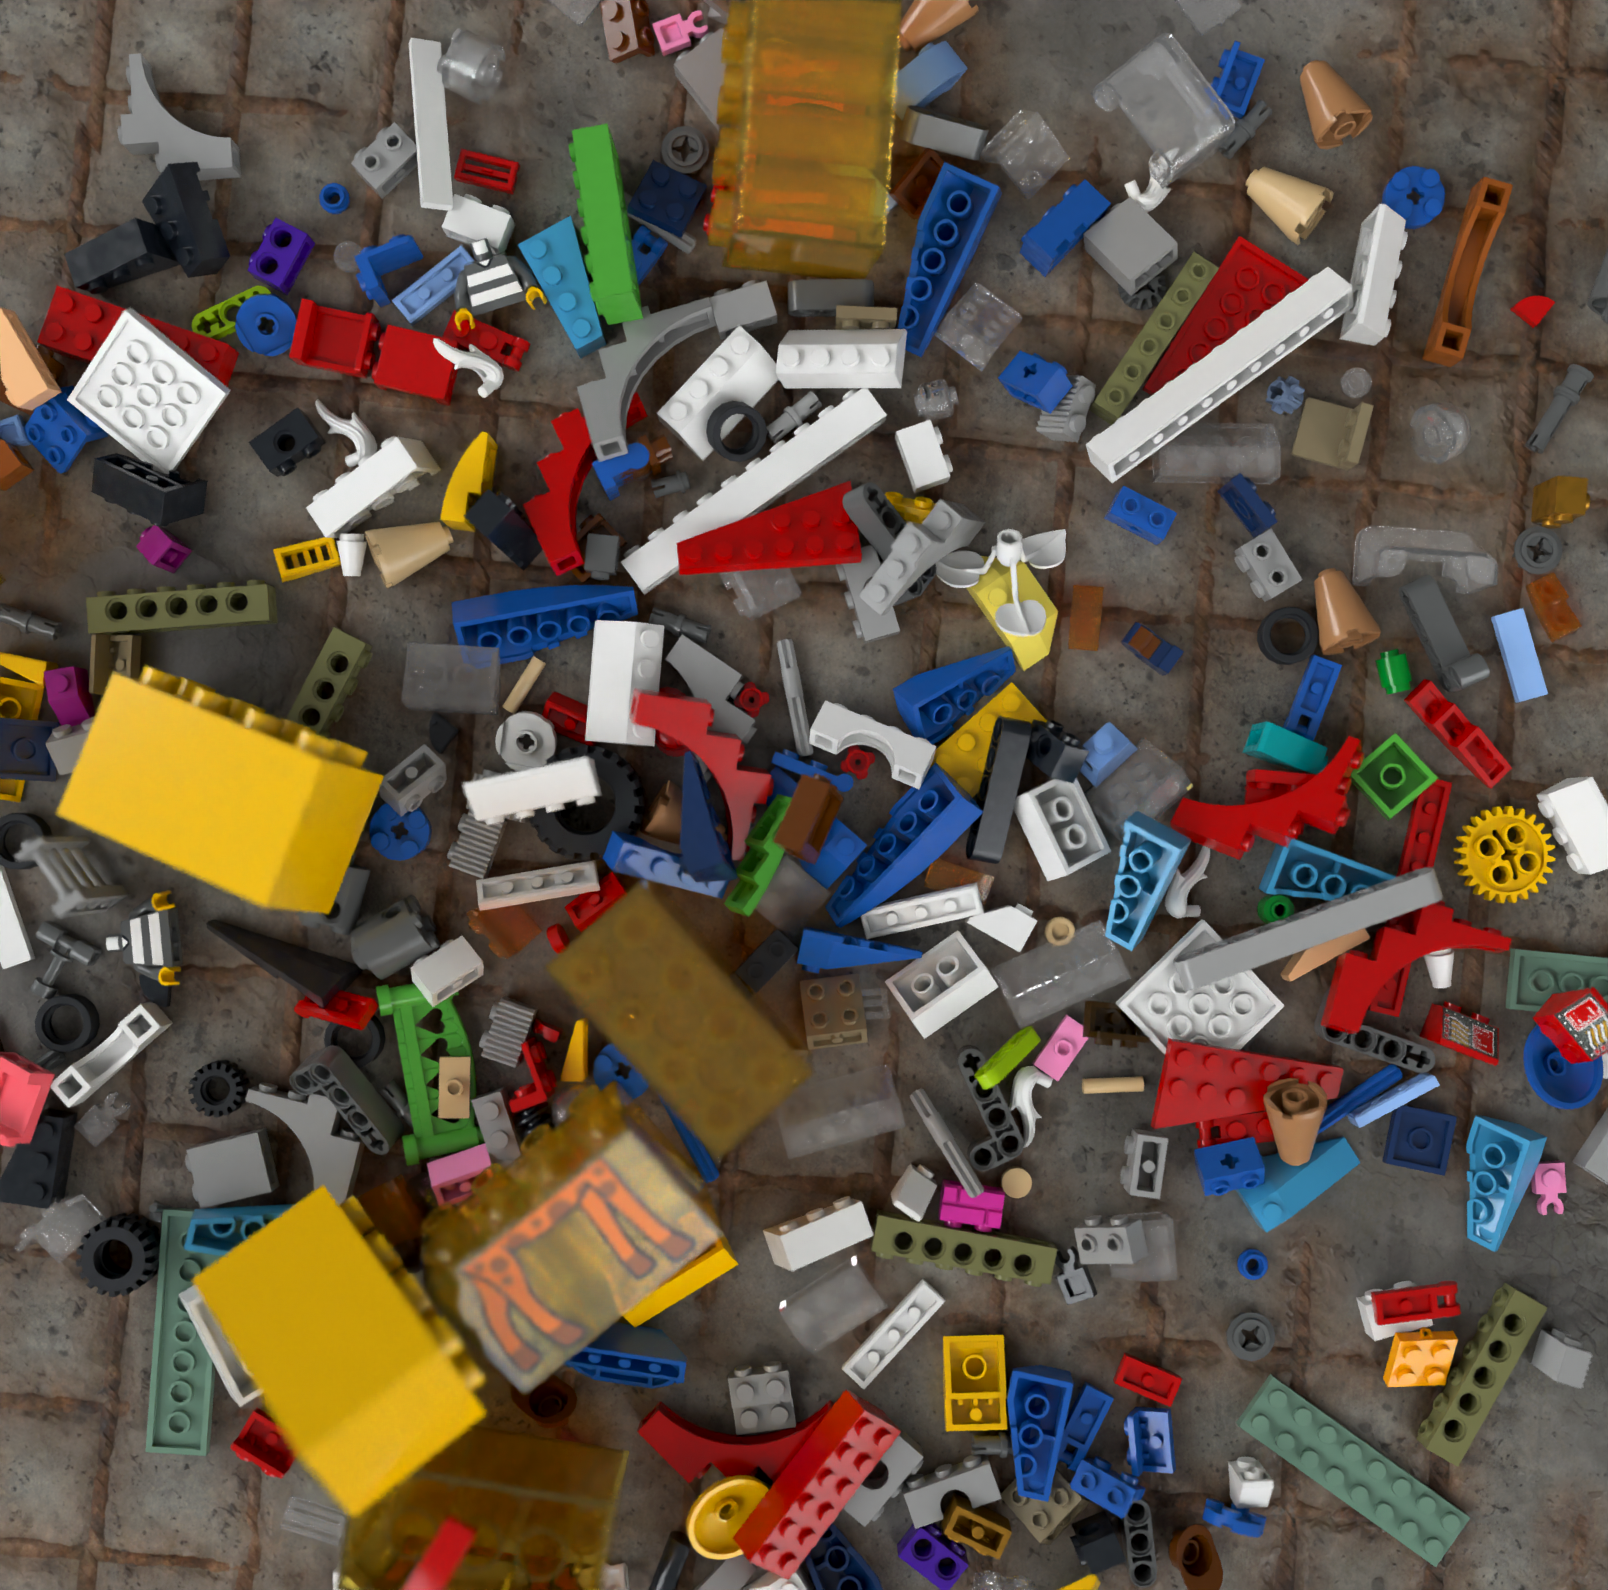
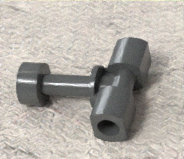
M44 921L36 933V938L52 946L50 953L55 957L44 977H36L30 990L40 997L46 999L53 998L59 989L54 983L66 961L73 962L75 959L86 966H92L98 960L102 949L84 939L75 940L68 936V930L52 921Z

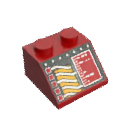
M1594 987L1552 994L1533 1016V1020L1539 1025L1542 1033L1560 1050L1562 1057L1571 1064L1590 1062L1608 1052V1003Z
M1444 1001L1443 1006L1432 1003L1419 1037L1497 1066L1499 1062V1028L1489 1025V1018L1473 1012L1471 1017L1461 1014V1007Z

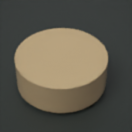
M1054 917L1045 926V937L1052 945L1063 947L1073 941L1075 927L1065 917Z
M1013 1166L1003 1172L1001 1186L1008 1196L1022 1198L1031 1190L1032 1180L1024 1168Z

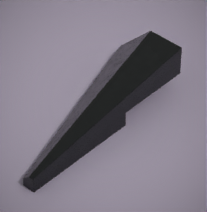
M215 919L206 923L208 930L276 979L281 977L322 1008L341 989L345 991L363 971L357 964Z

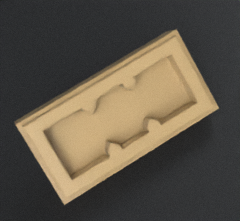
M471 1056L439 1057L438 1118H470Z

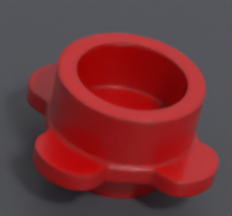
M747 682L741 694L734 699V704L736 707H742L747 711L748 716L755 718L759 715L760 708L767 704L770 698L768 693L757 689L755 683ZM750 697L755 699L753 703L749 702Z
M858 745L850 746L846 760L840 764L841 769L844 772L855 774L860 780L865 779L868 776L867 770L870 764L875 762V755L872 752L866 753L860 750ZM859 759L861 764L856 765L855 760Z

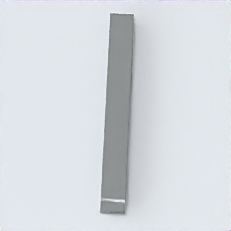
M1421 868L1293 914L1285 919L1268 923L1175 958L1174 964L1183 989H1197L1441 900L1443 894L1434 868Z

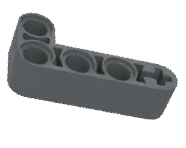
M867 482L844 494L843 507L882 560L885 561L893 551L891 545L906 527L907 523L882 490L875 483ZM933 564L894 605H899L920 596L934 578L936 564Z
M1427 574L1399 588L1401 601L1442 687L1447 692L1452 693L1487 679L1490 676L1486 661L1479 653L1470 655L1433 577Z
M1330 987L1325 991L1314 1022L1315 1033L1320 1038L1418 1073H1425L1433 1068L1435 1055L1430 1048L1361 1024L1359 1031H1364L1365 1040L1360 1045L1355 1043L1356 1033L1348 1034L1336 1030L1334 1034L1328 1036L1326 1027L1321 1026V1021ZM1391 1040L1393 1042V1050L1390 1054L1385 1055L1383 1046L1387 1041ZM1406 1051L1420 1055V1060L1415 1061L1405 1057Z
M331 1045L308 1056L290 1075L291 1086L300 1094L309 1095L321 1089L372 1152L379 1155L386 1154L404 1133V1125L342 1048Z
M966 1045L958 1050L956 1062L989 1131V1134L970 1143L967 1155L975 1169L978 1171H988L1019 1156L1024 1150V1141L998 1085L996 1084L991 1087L987 1094L980 1095L976 1093V1085L979 1082L975 1078L971 1067L967 1063H963L967 1061L966 1055L969 1053L973 1057L978 1056L974 1060L978 1070L987 1061L977 1047ZM994 1108H1001L1004 1111L1003 1118L998 1122H992L988 1118L990 1111ZM1008 1135L1015 1136L1017 1139L1015 1146L1011 1149H1004L1001 1145L1003 1138ZM978 1149H988L990 1153L987 1160L983 1162L974 1160V1154Z

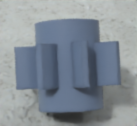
M1279 376L1277 380L1269 385L1267 389L1268 398L1265 401L1272 405V411L1280 415L1283 411L1292 414L1293 410L1302 405L1305 389L1298 385L1299 380L1292 376H1289L1287 379Z

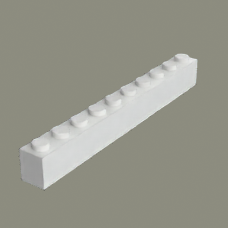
M1329 267L1313 275L1305 284L1294 292L1287 294L1282 301L1271 309L1264 311L1260 317L1248 326L1241 328L1233 337L1222 345L1215 347L1211 353L1197 363L1192 364L1177 378L1167 382L1162 389L1151 397L1144 399L1128 414L1118 418L1109 428L1095 435L1086 444L1090 462L1111 483H1114L1354 306L1352 285Z
M853 388L842 397L844 401L835 408L833 405L828 406L818 414L820 419L811 425L807 422L795 430V437L788 442L781 440L769 450L771 454L761 460L758 457L745 467L747 471L737 478L736 475H733L721 484L723 489L714 495L711 492L704 495L697 501L698 507L688 513L687 510H684L675 516L672 520L674 522L673 525L666 530L661 527L654 531L648 537L650 541L641 548L636 545L629 549L623 555L625 559L621 563L645 595L679 570L677 557L678 542L756 515L884 423L887 415L868 388L860 390Z

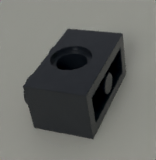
M298 407L249 442L269 472L277 477L292 473L297 468V463L304 458L309 459L317 455L321 451V446L326 443L307 415ZM289 439H295L294 448L290 451H284L285 442Z
M1034 719L1031 724V736L1026 758L1050 778L1074 783L1089 751L1079 743L1080 738L1063 731L1064 726L1061 723L1052 719H1047L1046 722Z
M777 927L735 970V973L757 993L799 950V947Z
M1105 1510L1072 1524L1075 1535L1070 1537L1081 1566L1088 1565L1092 1576L1126 1562Z

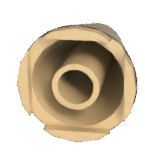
M1262 167L1260 170L1255 169L1245 184L1248 186L1247 194L1290 241L1297 245L1300 244V237L1305 240L1315 229L1326 212L1322 208L1325 200L1331 203L1334 195L1333 191L1326 187L1267 167Z
M440 522L365 531V537L375 565L378 566L379 571H382L380 576L387 589L400 583L450 550L449 544L453 543L448 526L442 527Z

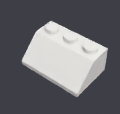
M1593 777L1567 778L1536 794L1539 800L1538 807L1545 818L1550 820L1554 828L1552 830L1554 838L1560 845H1563L1568 854L1566 859L1569 866L1578 874L1589 875L1608 869V805Z
M1077 778L1074 783L1051 779L1016 796L1013 810L1047 881L1067 876L1112 852Z
M958 930L924 953L922 958H917L885 981L924 1039L998 988L985 965Z

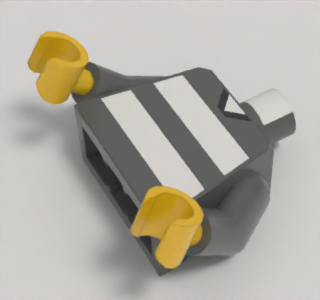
M487 238L470 243L475 261L464 265V270L458 274L454 291L457 312L455 322L459 331H461L460 323L463 320H469L471 329H474L473 316L524 300L535 310L533 300L536 297H541L544 304L547 303V298L539 289L531 269L516 256H508L506 252L493 255Z
M171 891L155 893L152 898L146 899L129 913V919L121 921V933L107 935L106 947L110 953L123 951L124 963L133 964L135 971L153 980L160 981L162 985H179L180 981L175 980L174 973L175 971H181V968L173 967L183 964L178 908H174V904L167 902V895L171 894Z

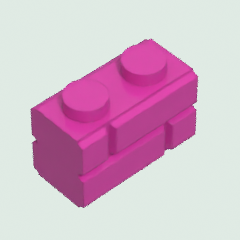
M943 1179L938 1217L944 1221V1225L954 1228H961L962 1223L974 1225L975 1230L982 1232H992V1228L1000 1229L1005 1198L1003 1188L982 1185L984 1188L983 1193L975 1198H971L961 1182Z

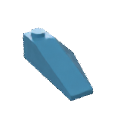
M1475 1115L1466 1143L1470 1171H1467V1181L1470 1182V1200L1467 1201L1468 1239L1493 1252L1498 1251L1539 1164L1547 1140L1546 1136L1520 1124Z
M1345 1137L1333 1138L1315 1143L1309 1161L1299 1166L1285 1163L1281 1160L1279 1153L1261 1156L1265 1167V1184H1260L1253 1189L1241 1188L1236 1191L1257 1225L1267 1233L1294 1216L1360 1164V1161Z

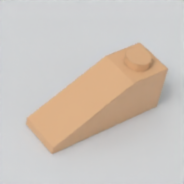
M0 307V368L2 382L7 388L5 393L14 406L33 410L62 391L15 311Z
M1363 928L1294 953L1280 975L1284 980L1291 982L1370 939V936L1366 929Z

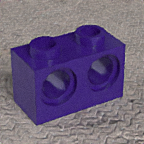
M275 217L273 223L269 224L264 230L263 242L258 251H254L251 255L247 271L255 279L288 296L315 242L307 233ZM292 237L291 243L287 247H280L284 238ZM277 263L276 271L267 274L268 266Z
M931 1523L917 1529L912 1524L897 1544L898 1556L940 1590H950L969 1566L965 1547L961 1543L953 1540L950 1541L943 1536V1531L936 1523ZM919 1539H927L930 1541V1543L923 1548L917 1547L915 1545V1543ZM946 1557L954 1560L949 1566L939 1564L940 1560Z

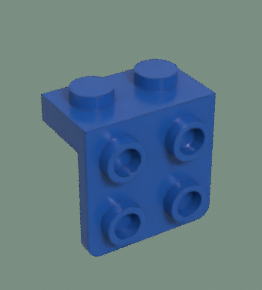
M396 235L389 240V243L379 247L376 245L366 247L361 251V254L354 256L360 270L356 277L363 292H366L369 300L375 299L380 308L391 304L381 275L423 258V254L412 235Z
M73 385L60 388L62 391L60 394L38 406L24 427L29 441L58 473H65L69 470L86 442L106 438L109 435L67 400L75 388Z

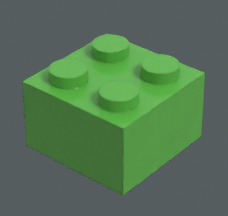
M1394 733L1363 760L1358 770H1353L1350 779H1352L1354 786L1389 821L1430 787L1438 777Z

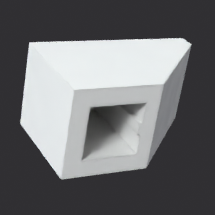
M1239 1457L1237 1461H1228L1230 1498L1236 1508L1268 1507L1273 1490V1480L1259 1460L1252 1457Z

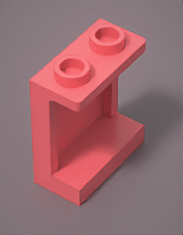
M0 1052V1145L7 1147L31 1143L55 1076L54 1073L15 1052Z

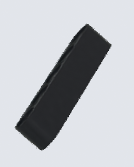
M999 716L995 722L976 801L983 813L971 824L966 844V858L969 860L998 864L1002 858L1031 736V723L1029 721Z

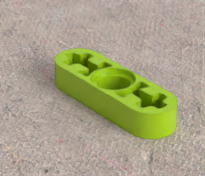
M254 286L197 314L192 320V330L203 336L219 340L236 331V321L231 322L227 319V312L231 307H241L242 303L251 296L272 293L264 286ZM218 314H219V317H220L221 321H222L223 323H225V326H224V327H223L221 324L218 323V322L220 321V320L216 317ZM205 321L213 324L210 326L211 332L208 334L202 330L205 328Z
M1033 1026L1025 1027L1014 1034L975 1073L974 1076L983 1089H988L998 1084L1041 1041Z

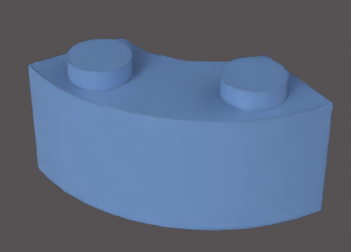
M947 41L936 45L933 42L928 43L921 49L918 54L919 56L908 63L902 70L897 68L887 76L885 80L887 84L879 93L901 120L904 118L907 105L925 108L939 95L950 90L968 69Z

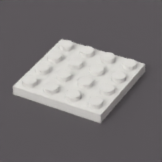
M130 307L123 312L67 400L141 461L153 464V470L169 475L170 470L175 471L231 390Z
M1202 919L1116 1002V1005L1147 1037H1150L1153 1044L1164 1055L1169 1038L1240 1050L1285 1006L1251 969L1197 989H1183L1174 959L1223 940Z

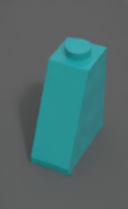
M1267 721L1252 725L1242 752L1297 773L1317 775L1326 767L1328 762V756H1325L1327 747Z

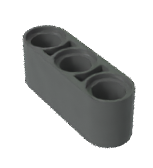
M907 105L898 137L915 145L972 160H979L989 128L966 119L918 106Z
M813 279L793 280L787 284L788 314L791 316L836 317L837 305L874 307V282L872 280Z
M1142 1496L1141 1500L1132 1502V1504L1140 1503V1508L1135 1512L1128 1511L1125 1518H1120L1127 1572L1131 1581L1136 1586L1146 1588L1155 1582L1157 1566L1151 1512L1144 1496ZM1135 1534H1144V1537L1141 1541H1131L1132 1537ZM1140 1564L1147 1565L1146 1569L1142 1572L1134 1571Z

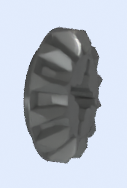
M680 126L671 130L662 142L661 153L663 161L669 168L684 175L687 173L695 174L697 170L705 166L709 155V145L706 137L698 129L690 126ZM686 140H688L689 149L694 152L688 154L686 160L683 161L681 153L677 151L682 150Z
M1159 273L1148 282L1147 287L1150 289L1149 291L1143 289L1137 295L1134 293L1132 296L1118 284L1119 295L1123 302L1133 309H1151L1162 300L1167 288L1165 275Z
M1536 526L1528 528L1521 532L1513 543L1514 553L1512 556L1516 558L1518 567L1523 568L1528 574L1541 575L1551 571L1558 565L1562 556L1560 539L1552 530L1545 527ZM1539 542V550L1547 555H1539L1534 560V552L1530 551L1527 547L1536 546Z
M1254 1311L1239 1313L1234 1320H1230L1228 1330L1225 1332L1227 1345L1237 1357L1247 1361H1255L1265 1357L1271 1351L1275 1342V1332L1270 1321L1264 1315ZM1254 1328V1334L1260 1342L1257 1343L1255 1340L1252 1341L1250 1339L1244 1342L1246 1337L1241 1329L1251 1331Z

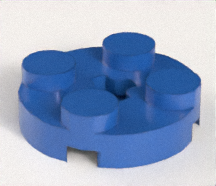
M1419 166L1406 167L1394 174L1382 194V204H1386L1406 220L1405 229H1418L1426 226L1440 214L1445 202V190L1438 172L1434 169H1426ZM1411 191L1416 192L1420 196L1417 205L1413 204V201L1406 197Z
M257 294L242 303L236 315L235 329L241 343L250 351L264 354V356H276L291 347L297 317L292 307L275 294ZM260 318L273 319L275 322L272 326L273 332L269 333L266 329L262 331L259 329L258 326L262 323Z
M386 803L379 808L371 820L369 829L371 844L374 849L378 850L381 855L388 859L397 861L408 860L426 849L431 839L432 826L420 806L414 811H408L403 816H400ZM400 822H403L404 828L408 830V834L402 835L398 839L396 838V833L393 832V828L398 826Z
M625 1039L616 1040L652 1080L654 1063L648 1050L633 1041ZM612 1042L600 1051L594 1061L593 1075L595 1082L602 1093L612 1100L627 1101L635 1099L642 1095L650 1084ZM623 1062L625 1066L630 1064L632 1070L628 1072V1078H624L623 1075H617L618 1063Z
M1206 1498L1202 1519L1214 1526L1221 1528L1224 1525L1232 1528L1231 1532L1261 1537L1266 1522L1265 1516L1249 1512L1250 1508H1236L1234 1503H1231L1230 1508L1224 1506V1503L1219 1500Z

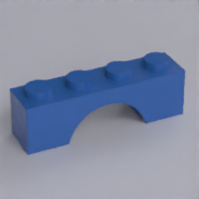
M612 831L603 856V860L615 872L722 899L730 881L695 882L688 874L685 875L679 862V857H682V854L659 848L640 837Z

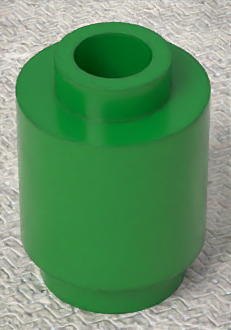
M1398 649L1380 653L1381 659L1375 660L1381 687L1385 688L1386 695L1411 689L1409 682L1412 681L1406 653L1399 654Z
M1267 895L1259 901L1257 913L1259 918L1268 924L1293 915L1294 906L1291 900L1283 895ZM1277 905L1279 906L1278 915L1275 914V907Z

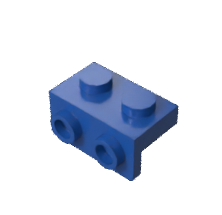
M1234 41L1230 50L1224 49L1218 63V67L1222 68L1219 78L1214 76L1207 95L1212 96L1208 107L1242 119L1265 59L1238 50L1241 42Z
M1135 1407L1124 1421V1432L1126 1436H1129L1130 1446L1127 1450V1463L1131 1466L1132 1475L1139 1477L1143 1471L1173 1474L1176 1470L1171 1409Z
M1095 1456L1094 1459H1081L1070 1488L1120 1518H1125L1132 1502L1141 1500L1146 1488L1138 1484L1139 1479L1124 1471L1119 1474L1112 1470V1464L1101 1457Z

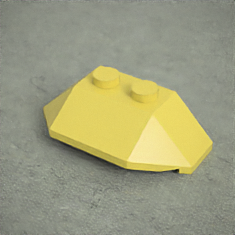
M981 556L984 560V563H986L988 557ZM994 558L987 573L984 575L979 574V582L966 589L1004 644L1012 649L1013 657L1022 670L1025 671L1049 654L1058 610L1027 565L1022 561H1018L1016 570L1019 602L1026 600L1039 602L1046 612V623L1043 630L1033 636H1017L1002 631L996 624L995 613L1004 604H1014L1011 567L1003 566L997 558Z

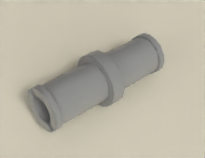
M809 391L807 395L792 407L787 406L783 409L784 413L769 426H766L767 433L769 432L768 437L776 444L795 427L798 429L802 426L803 420L822 407L818 397L812 391Z

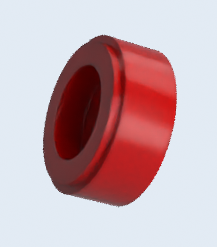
M559 923L548 927L546 933L553 950L559 955L570 951V941L564 928Z

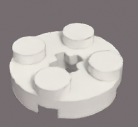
M522 711L511 715L503 722L497 731L495 744L498 754H501L502 758L506 761L505 764L513 770L524 771L542 767L547 763L546 760L556 752L557 735L554 725L550 720L535 712ZM525 734L530 735V738L534 740V745H530L528 749H524L523 743L519 742V738H523Z

